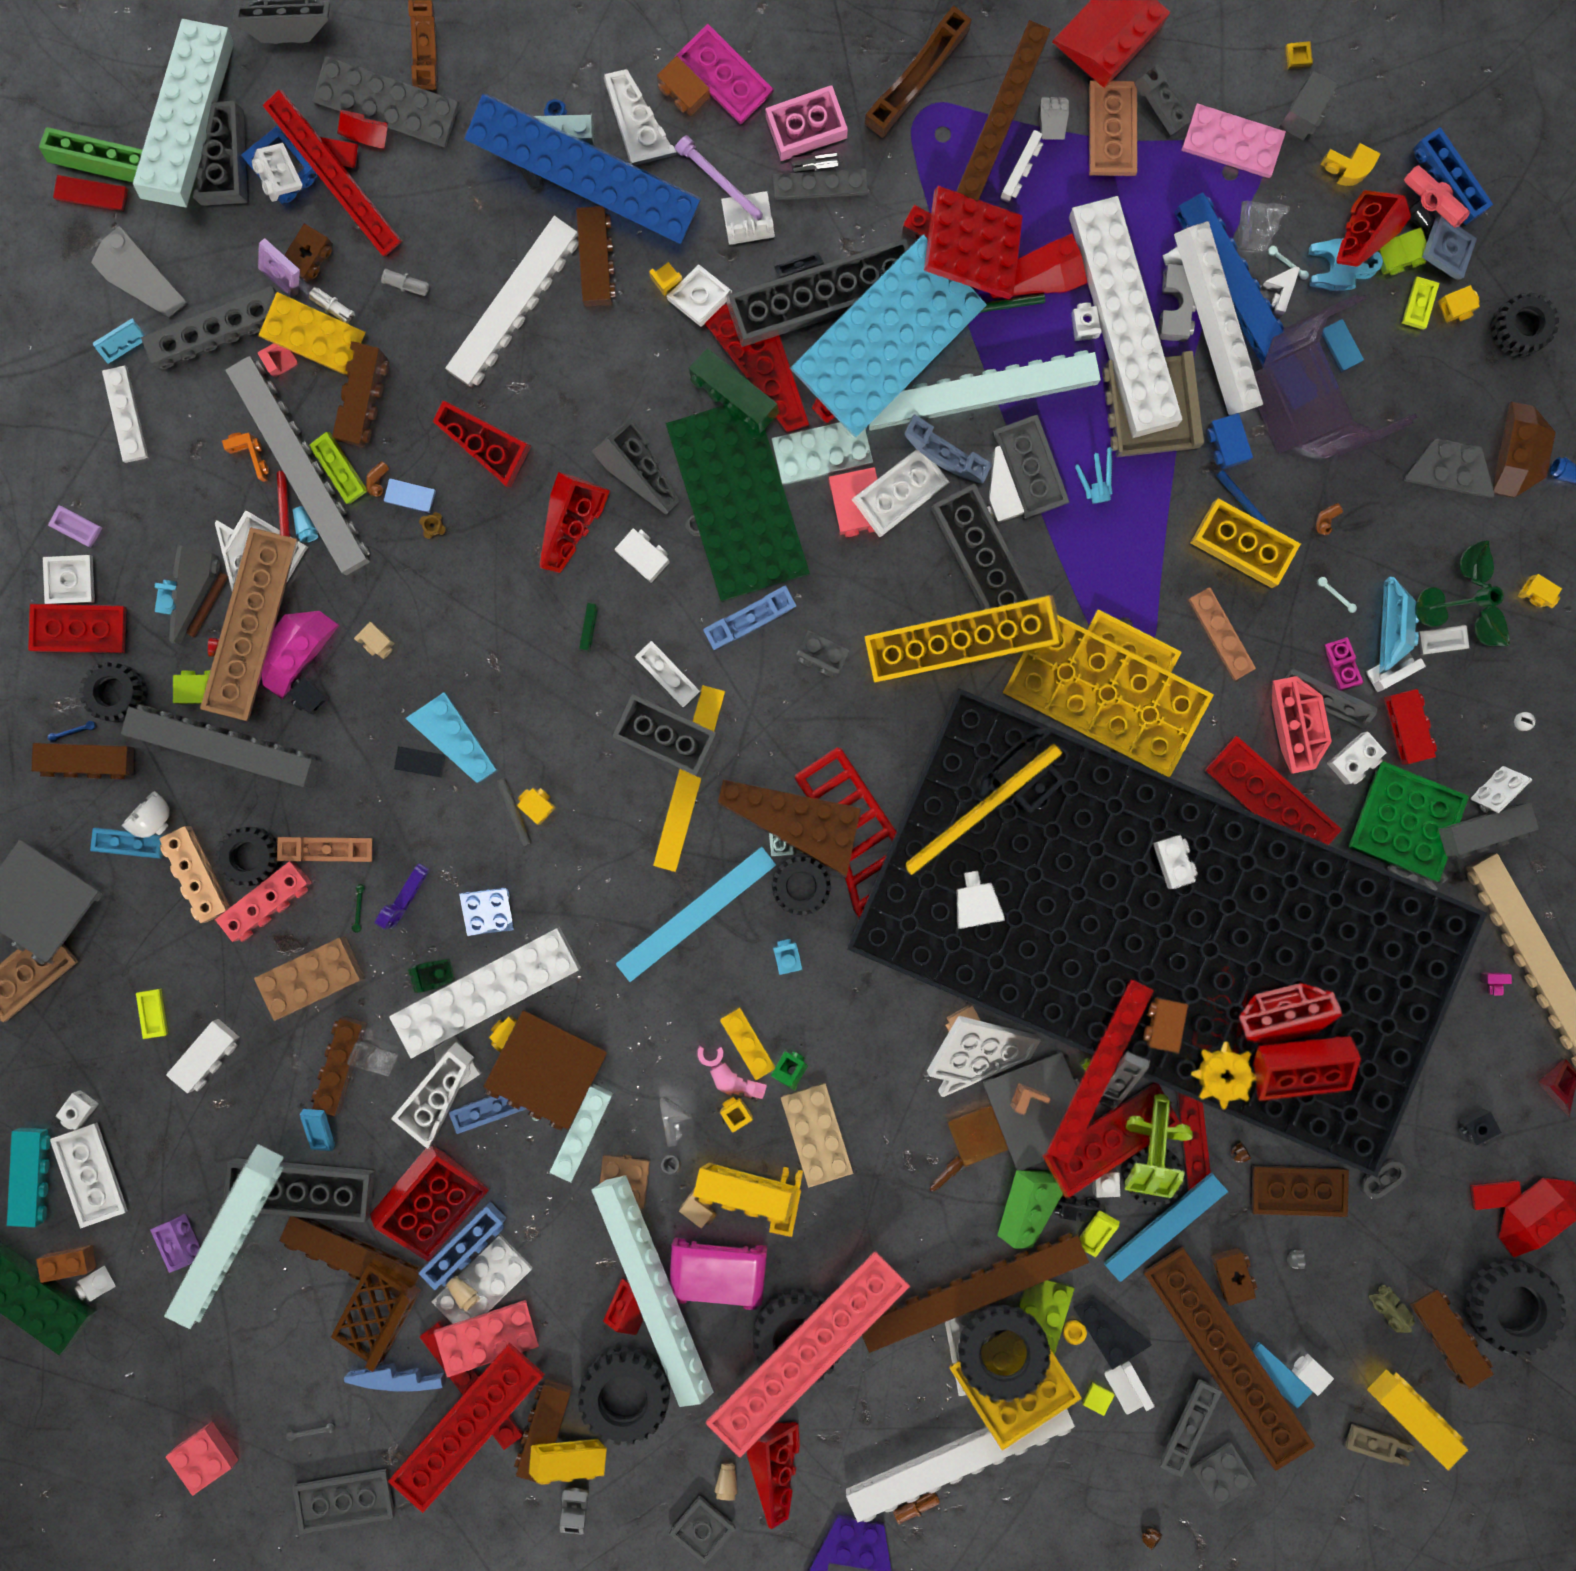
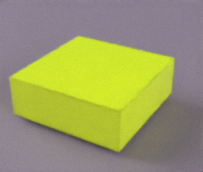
M1092 1382L1082 1404L1104 1416L1115 1395L1113 1392Z

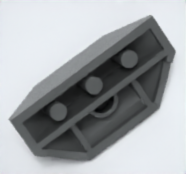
M257 0L246 5H236L233 22L262 43L310 42L328 21L330 3L321 0Z

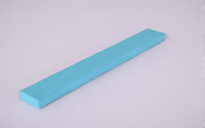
M763 847L759 848L618 961L616 966L628 981L631 982L776 866L775 862Z

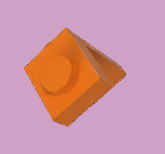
M239 432L230 434L228 439L222 440L224 450L230 454L249 448L258 479L262 482L268 481L266 474L269 473L266 461L261 459L259 452L262 451V446L258 438H255L249 432L245 434Z

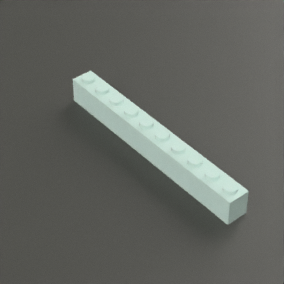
M1087 350L1074 353L1073 357L1065 358V355H1059L1051 358V361L1042 363V360H1035L1029 362V366L1019 367V364L1005 367L1006 370L997 372L996 369L983 371V375L979 376L965 374L955 381L946 378L938 380L935 385L928 386L927 383L914 385V389L902 390L868 425L869 431L910 423L914 414L924 420L1097 385L1101 379L1095 352L1088 353Z
M626 1176L605 1180L593 1188L592 1193L678 1405L683 1407L701 1404L714 1392Z

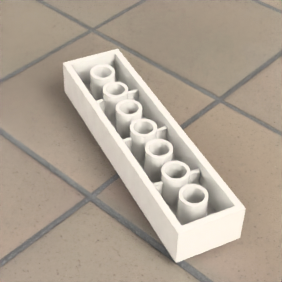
M558 927L389 1016L410 1058H413L580 970L581 966L561 928Z

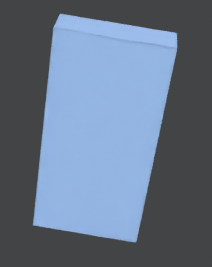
M389 478L384 502L431 513L436 490Z

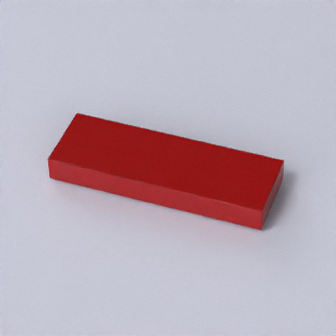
M57 175L53 198L59 201L124 212L128 188Z

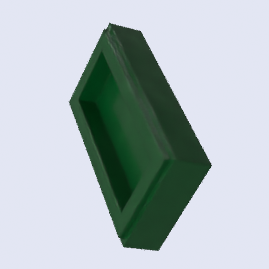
M587 603L579 646L581 651L586 652L591 651L598 606L593 603Z

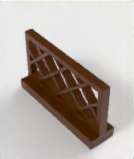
M369 1263L331 1338L367 1362L365 1367L373 1372L384 1362L421 1289L415 1285L409 1288L374 1263ZM371 1272L378 1276L380 1284L372 1285L369 1277ZM388 1287H394L401 1292L399 1297L391 1298ZM382 1288L385 1300L377 1301L374 1290ZM368 1291L371 1302L362 1303L360 1293ZM387 1304L390 1314L382 1316L379 1305ZM373 1307L376 1318L368 1319L364 1308ZM358 1309L361 1320L353 1321L351 1310ZM377 1322L380 1333L372 1334L369 1324ZM363 1325L366 1336L358 1337L355 1326ZM349 1327L352 1338L347 1339L341 1335L340 1331L342 1328ZM368 1340L371 1349L369 1353L362 1349L360 1341Z

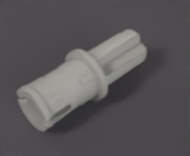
M388 269L383 271L381 277L382 284L400 288L402 292L406 290L422 296L428 293L429 284L427 282L409 277L407 273L403 275Z

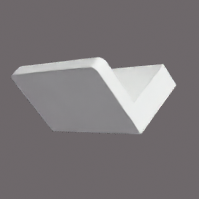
M1129 1360L1113 1370L1109 1369L1104 1372L1126 1414H1130L1143 1406L1146 1411L1155 1407Z

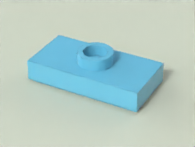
M132 318L93 342V345L109 364L141 344V337L146 335Z

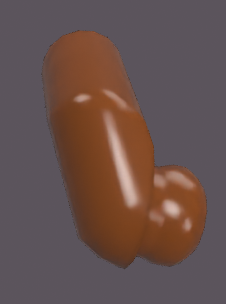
M380 461L366 476L367 492L375 497L383 493L380 478L389 470V467L383 461Z
M1339 503L1328 507L1318 514L1316 530L1319 534L1329 535L1332 532V518L1343 513Z

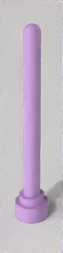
M687 135L682 137L676 144L675 150L681 156L690 157L756 220H761L763 217L762 212L695 150L696 146Z

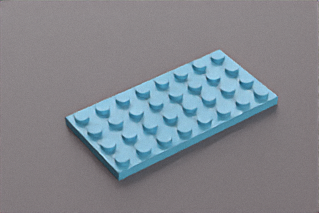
M925 235L920 236L790 367L797 377L854 437H857L987 305L970 286L924 271L928 242Z

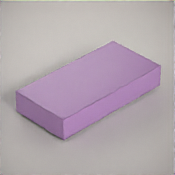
M58 505L48 526L90 548L93 547L102 530V527L60 505Z

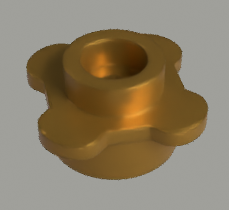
M435 512L433 515L420 518L419 523L422 525L425 538L431 539L433 535H443L446 528L442 525V515Z

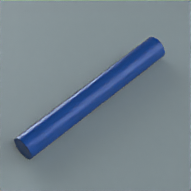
M1224 470L1216 475L1250 516L1264 524L1269 523Z

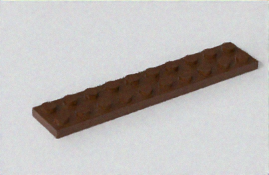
M1182 1246L1143 1271L1274 1470H1279L1314 1448V1442L1184 1247Z

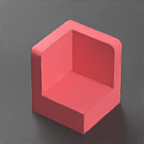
M274 343L258 352L266 369L274 378L298 364L292 351Z

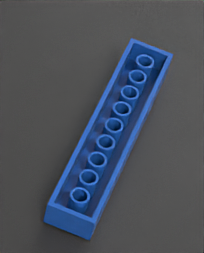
M482 94L464 138L493 154L679 244L683 242L702 199L489 94Z

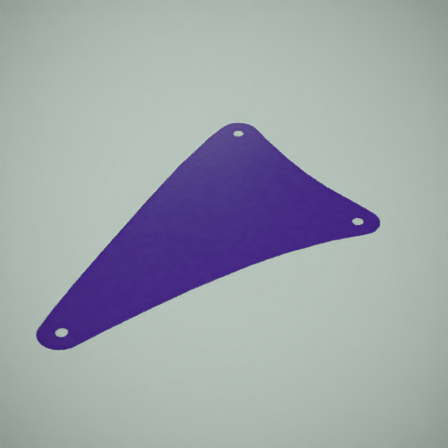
M938 102L926 106L915 117L911 126V142L919 178L930 213L932 212L934 190L938 186L957 191L989 114L948 102ZM1013 120L980 200L1023 215L1018 259L1069 234L1074 236L1069 219L1072 208L1118 196L1158 333L1159 318L1164 310L1175 311L1179 309V301L1175 296L1162 293L1163 275L1166 268L1162 256L1177 247L1174 234L1184 230L1174 214L1177 207L1203 192L1205 197L1211 199L1216 216L1223 220L1228 237L1233 238L1263 176L1238 169L1237 178L1227 180L1222 174L1226 164L1182 151L1184 140H1137L1136 176L1089 175V136L1066 132L1065 140L1041 138L1040 142L1043 143V146L1037 157L1032 156L1029 163L1033 165L1028 176H1022L1019 181L1022 187L1017 197L1012 196L1009 203L1000 199L1002 192L1033 131L1040 132V126ZM944 126L950 130L951 137L947 142H939L935 138L937 128ZM1088 282L1066 293H1044L1045 303L978 313L968 324L985 371L990 369H996L997 372L1006 370L1005 367L1019 364V367L1029 366L1028 363L1035 360H1042V363L1051 361V358L1059 355H1065V358L1073 357L1074 353L1087 350L1088 353L1095 352L1101 379L1097 385L999 404L998 406L1006 426L1034 415L1039 417L1069 499L1068 504L1041 514L1088 624H1090L1097 609L1118 620L1122 617L1129 618L1134 628L1155 638L1166 529L1177 451L1116 457V452L1112 451L1111 488L1113 494L1110 495L1111 500L1092 504V498L1087 499L1086 491L1075 466H1080L1090 489H1092V484L1098 483L1094 454L1098 453L1102 480L1106 483L1107 449L1111 447V437H1114L1113 428H1109L1108 414H1111L1110 405H1106L1105 391H1108L1107 382L1103 381L1102 369L1105 368L1108 360H1110L1103 334L1101 333L1095 339L1075 341L1072 311L1077 309V305L1081 303H1091V307L1094 306ZM971 287L984 302L1005 300V298L992 299L990 293ZM1036 294L1021 295L1020 297L1032 296V295H1036ZM1197 309L1195 312H1192L1191 321H1195L1194 333L1190 335L1186 342L1160 340L1164 357L1181 356L1185 351H1193V357H1195L1202 331ZM1089 316L1083 317V320L1085 322H1091V318Z

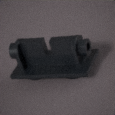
M1064 1194L1058 1202L1060 1206L1055 1208V1215H1058L1061 1219L1076 1221L1077 1212H1080V1221L1087 1223L1091 1222L1099 1210L1106 1212L1103 1203H1100L1098 1199L1086 1198V1200H1079L1074 1195L1068 1198Z

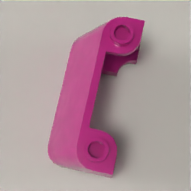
M674 1237L669 1283L677 1303L684 1304L687 1301L742 1305L747 1310H756L757 1306L762 1305L767 1246L756 1245L750 1251H748V1246L735 1248L701 1245L692 1241L690 1246L688 1242H685L686 1238Z

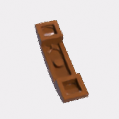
M408 0L413 65H411L412 86L424 90H437V44L433 0Z

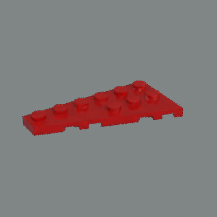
M727 304L723 305L704 324L744 377L777 403L779 414L775 418L787 433L809 426L780 336L778 335L742 347Z

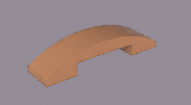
M278 837L277 861L372 862L373 838Z

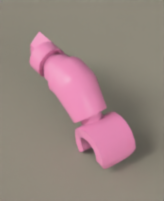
M702 1046L698 1047V1060L701 1064L712 1068L710 1073L718 1090L730 1096L732 1093L736 1095L743 1093V1097L751 1099L753 1096L763 1099L767 1085L751 1080L744 1082L743 1078L737 1077V1074L733 1073L726 1063L722 1064V1047L717 1049V1056L712 1061L706 1060L703 1056L704 1048Z

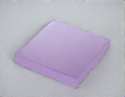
M264 238L259 242L258 269L293 299L299 290L300 269Z

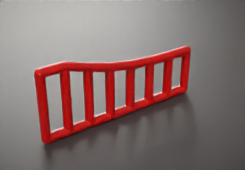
M837 747L797 773L795 780L805 796L819 799L850 778L858 790L838 802V804L850 806L863 798L870 810L859 816L857 829L875 817L883 827L882 830L852 849L850 861H852L888 836L893 841L896 830L844 751ZM835 759H838L844 771L813 791L806 779ZM886 855L855 876H853L849 863L845 881L853 911L858 918H860L870 894L860 900L856 886L881 869Z

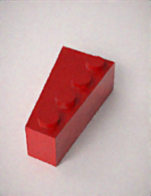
M444 400L433 420L440 429L497 477L500 482L507 487L512 486L532 445Z

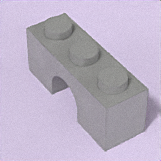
M1168 264L1164 270L1162 293L1175 296L1179 301V309L1175 311L1164 310L1159 318L1158 336L1160 340L1186 342L1190 335L1194 333L1195 321H1191L1192 312L1196 310L1184 266Z

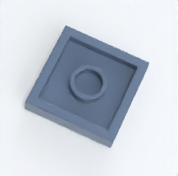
M1440 215L1435 218L1422 257L1458 281L1464 278L1477 238L1459 226L1454 228Z

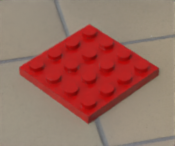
M938 186L934 190L924 271L1009 300L1014 295L1023 215L981 200L977 202L961 193Z

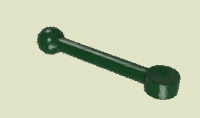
M363 884L356 886L355 924L352 925V931L355 933L360 932L362 929L359 922L362 892L365 890Z

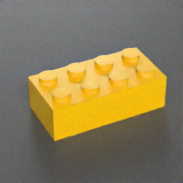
M1219 498L1211 504L1190 542L1270 588L1279 585L1301 545Z
M707 1163L699 1169L693 1196L698 1197L701 1203L712 1204L716 1202L722 1204L721 1207L726 1210L735 1211L738 1208L745 1210L744 1214L748 1216L758 1217L759 1214L767 1216V1220L770 1222L781 1223V1221H786L792 1215L799 1187L713 1163Z
M1385 1370L1367 1389L1447 1470L1468 1451L1462 1444L1465 1439L1398 1373L1392 1375L1388 1370Z

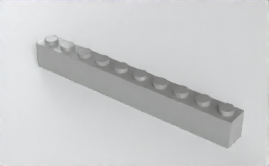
M248 356L227 368L228 376L341 573L347 576L371 562L367 556L370 554L364 542L360 543L356 537L359 533L352 522L348 523L344 516L347 514V511L340 501L336 502L333 494H335V490L329 481L325 482L322 478L323 469L317 461L313 462L311 459V448L306 441L302 442L298 434L301 433L299 427L294 420L290 422L286 415L289 413L288 408L282 400L279 402L275 396L278 393L276 387L271 380L267 382L263 375L266 373V370L262 363Z

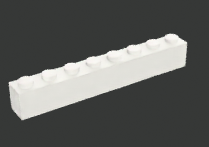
M556 216L551 219L446 366V370L471 389L474 385L478 386L485 376L484 371L486 368L493 366L498 358L497 353L501 347L505 348L512 338L511 333L515 328L521 327L525 321L524 315L526 312L536 306L541 291H546L552 283L551 277L556 271L559 272L566 263L565 258L569 252L573 253L578 247L577 231Z
M1209 222L1191 226L1175 233L1176 243L1228 415L1230 416L1263 405Z

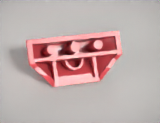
M1297 676L1272 681V709L1281 752L1289 770L1293 774L1316 769L1332 742L1323 696Z

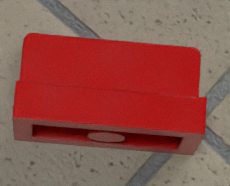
M622 1278L603 1322L618 1333L637 1335L644 1318L628 1279Z

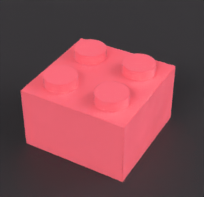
M210 1422L173 1448L166 1456L192 1496L229 1471L239 1460L213 1422Z

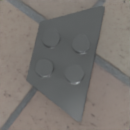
M1438 438L1432 440L1426 451L1418 458L1415 465L1403 478V481L1486 498H1493L1495 494L1482 447Z

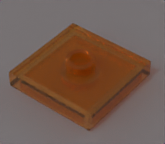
M991 1105L947 1121L964 1167L1008 1150Z

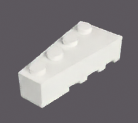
M455 1042L391 1119L428 1149L436 1139L474 1057Z

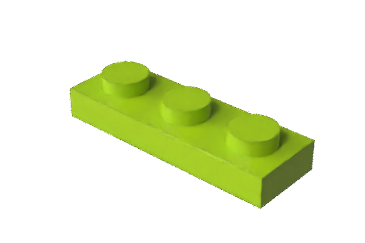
M325 432L309 445L346 504H351L367 492L365 485L336 440L332 437L331 432Z

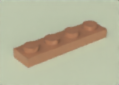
M1209 587L1188 599L1233 680H1237L1255 670L1256 667L1211 588Z

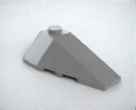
M120 226L101 241L91 263L108 282L170 319L188 304L131 236Z

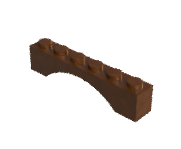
M953 5L909 67L866 113L865 125L883 138L969 32L972 19Z

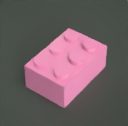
M832 85L765 108L766 120L781 161L847 139L848 129Z

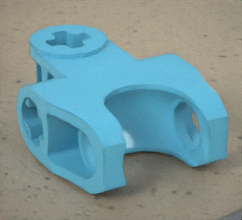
M1344 238L1311 244L1309 255L1324 257L1330 263L1331 268L1329 273L1312 275L1309 279V286L1330 291L1356 288V279L1371 278L1381 268L1383 263L1382 256L1379 252H1376L1366 260L1368 264L1363 262L1358 267L1337 264L1336 259Z

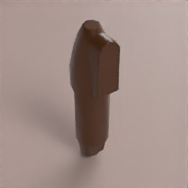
M959 1156L954 1158L946 1166V1170L933 1181L934 1184L929 1190L935 1192L952 1176H955L964 1165L963 1159H960Z

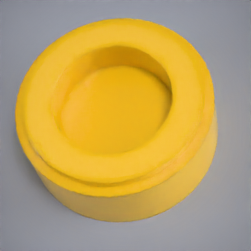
M1072 1319L1063 1326L1062 1333L1068 1343L1078 1345L1085 1340L1087 1330L1081 1321Z

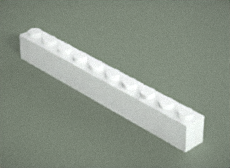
M1065 1409L1003 1451L989 1429L985 1427L847 1488L846 1497L857 1522H868L873 1520L877 1516L876 1514L883 1511L891 1512L899 1504L906 1501L907 1503L914 1502L919 1499V1495L926 1492L934 1493L940 1490L944 1484L949 1482L950 1484L957 1483L963 1479V1476L969 1473H980L987 1465L992 1463L994 1465L1000 1464L1006 1460V1457L1012 1454H1023L1028 1450V1447L1035 1444L1037 1446L1043 1445L1049 1441V1438L1056 1435H1066L1075 1426L1068 1410Z

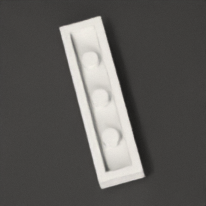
M124 365L103 370L102 373L123 462L127 463L148 458L128 367Z

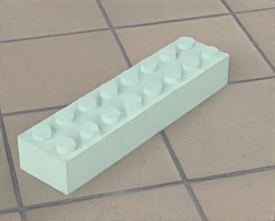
M187 19L181 20L133 181L140 199L187 208L202 156V148L207 138L206 129L211 104L218 100L234 45L228 27Z
M257 1144L164 1317L188 1329H191L195 1321L200 1322L283 1169V1167L279 1166L284 1158L283 1156Z

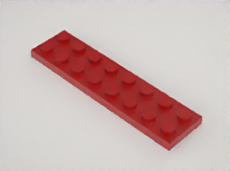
M509 1342L388 1482L417 1509L424 1513L545 1374Z

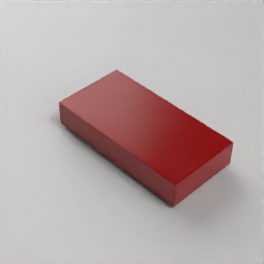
M1517 1180L1470 1185L1474 1210L1506 1207L1521 1195L1520 1182Z

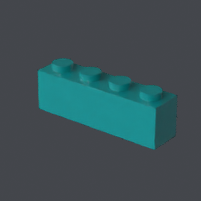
M18 1128L12 1131L7 1226L37 1227L46 1219L47 1207L44 1206L45 1197L48 1194L46 1173H48L50 1166L49 1159H47V1150L51 1145L48 1129Z

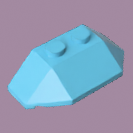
M1388 577L1384 581L1379 673L1382 674L1413 650L1414 646H1417L1419 639L1418 632H1415L1416 623L1419 622L1415 613L1417 601L1395 577Z

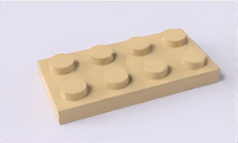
M826 1083L781 1096L808 1188L853 1174Z

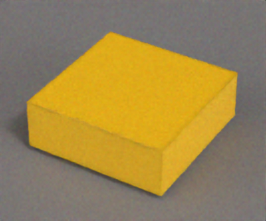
M1310 41L1289 43L1285 46L1288 69L1307 68L1313 65Z

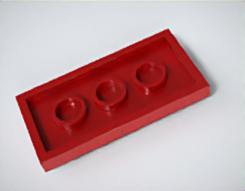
M30 604L28 651L125 654V606Z

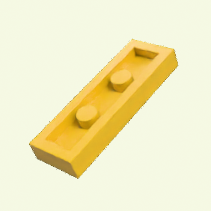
M741 1008L720 1019L755 1080L775 1069L774 1063Z

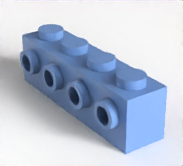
M489 1202L418 1274L434 1290L441 1284L445 1287L454 1277L452 1273L457 1268L462 1270L471 1261L469 1256L474 1251L480 1253L488 1244L486 1240L491 1235L496 1237L505 1228L503 1222L506 1220V1217Z

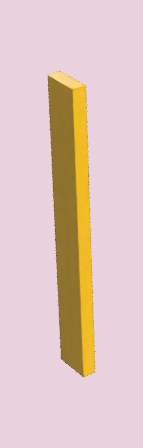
M702 685L693 722L715 732L725 691ZM679 769L653 866L676 872L702 779L682 769Z
M1052 744L906 862V869L911 875L1061 755V751L1055 744Z

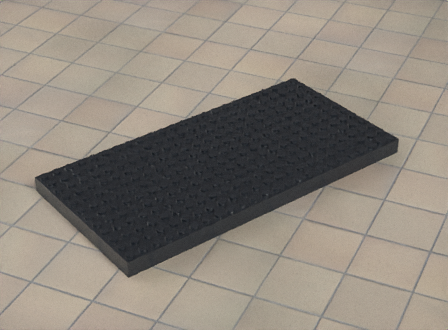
M958 688L847 946V950L1091 1055H1094L1130 980H1134L1154 991L1120 1061L1127 1052L1140 1056L1149 1061L1148 1069L1142 1077L1377 1178L1487 912L1057 729H1054L1046 738L1035 741L1031 746L1040 755L1052 744H1055L1062 754L1050 764L1066 781L1032 813L1026 812L1010 795L911 875L906 869V862L1002 786L995 778L992 782L993 787L984 796L979 794L981 780L993 764L1013 745L1033 730L1050 727ZM1180 835L1181 839H1185L1188 844L1189 853L1186 854L1189 862H1193L1197 875L1194 876L1195 882L1168 889L1153 843ZM978 871L981 885L992 884L1004 920L958 928L957 889L967 888L964 873ZM1224 966L1229 967L1227 972H1230L1234 976L1235 983L1233 987V979L1231 975L1227 972H1222ZM1248 967H1251L1250 974L1248 973ZM1223 974L1224 978L1219 988L1216 981L1219 975ZM1299 983L1334 993L1342 1012L1340 1017L1315 1034L1271 1045L1351 1036L1361 1057L1351 1090L1259 1100L1256 1080H1253L1247 1092L1249 1100L1245 1101L1241 1098L1228 1102L1226 1109H1222L1219 1099L1214 1096L1204 1099L1199 1097L1203 1086L1199 1078L1192 1076V1072L1200 1069V1064L1204 1059L1201 1053L1203 1049L1191 1045L1193 1031L1198 1033L1197 1043L1211 1045L1204 1049L1211 1054L1215 1050L1221 1051L1224 1042H1228L1230 1049H1234L1236 1045V1048L1239 1050L1238 1055L1249 1052L1251 1055L1247 1063L1254 1074V1061L1258 1047L1268 1045L1248 1040L1243 1028L1242 1034L1236 1038L1238 1022H1240L1239 1016L1245 1010L1241 1003L1247 989L1246 1006L1256 994ZM1217 995H1226L1231 1002H1228L1224 997H1219L1215 1002L1208 1000V997L1214 999ZM1155 998L1188 1005L1179 1053L1146 1045L1147 1041L1144 1040L1146 1026H1150L1152 1017H1149V1007L1151 1002H1155ZM1212 1005H1215L1216 1009L1222 1011L1223 1014L1216 1012ZM1221 1018L1226 1021V1024H1224L1220 1020L1213 1022V1019ZM1211 1032H1213V1033H1215V1034H1217V1035L1221 1034V1036H1220V1037H1215V1036H1213V1035L1211 1034ZM1225 1070V1073H1221V1078L1225 1079V1081L1230 1076L1227 1070Z

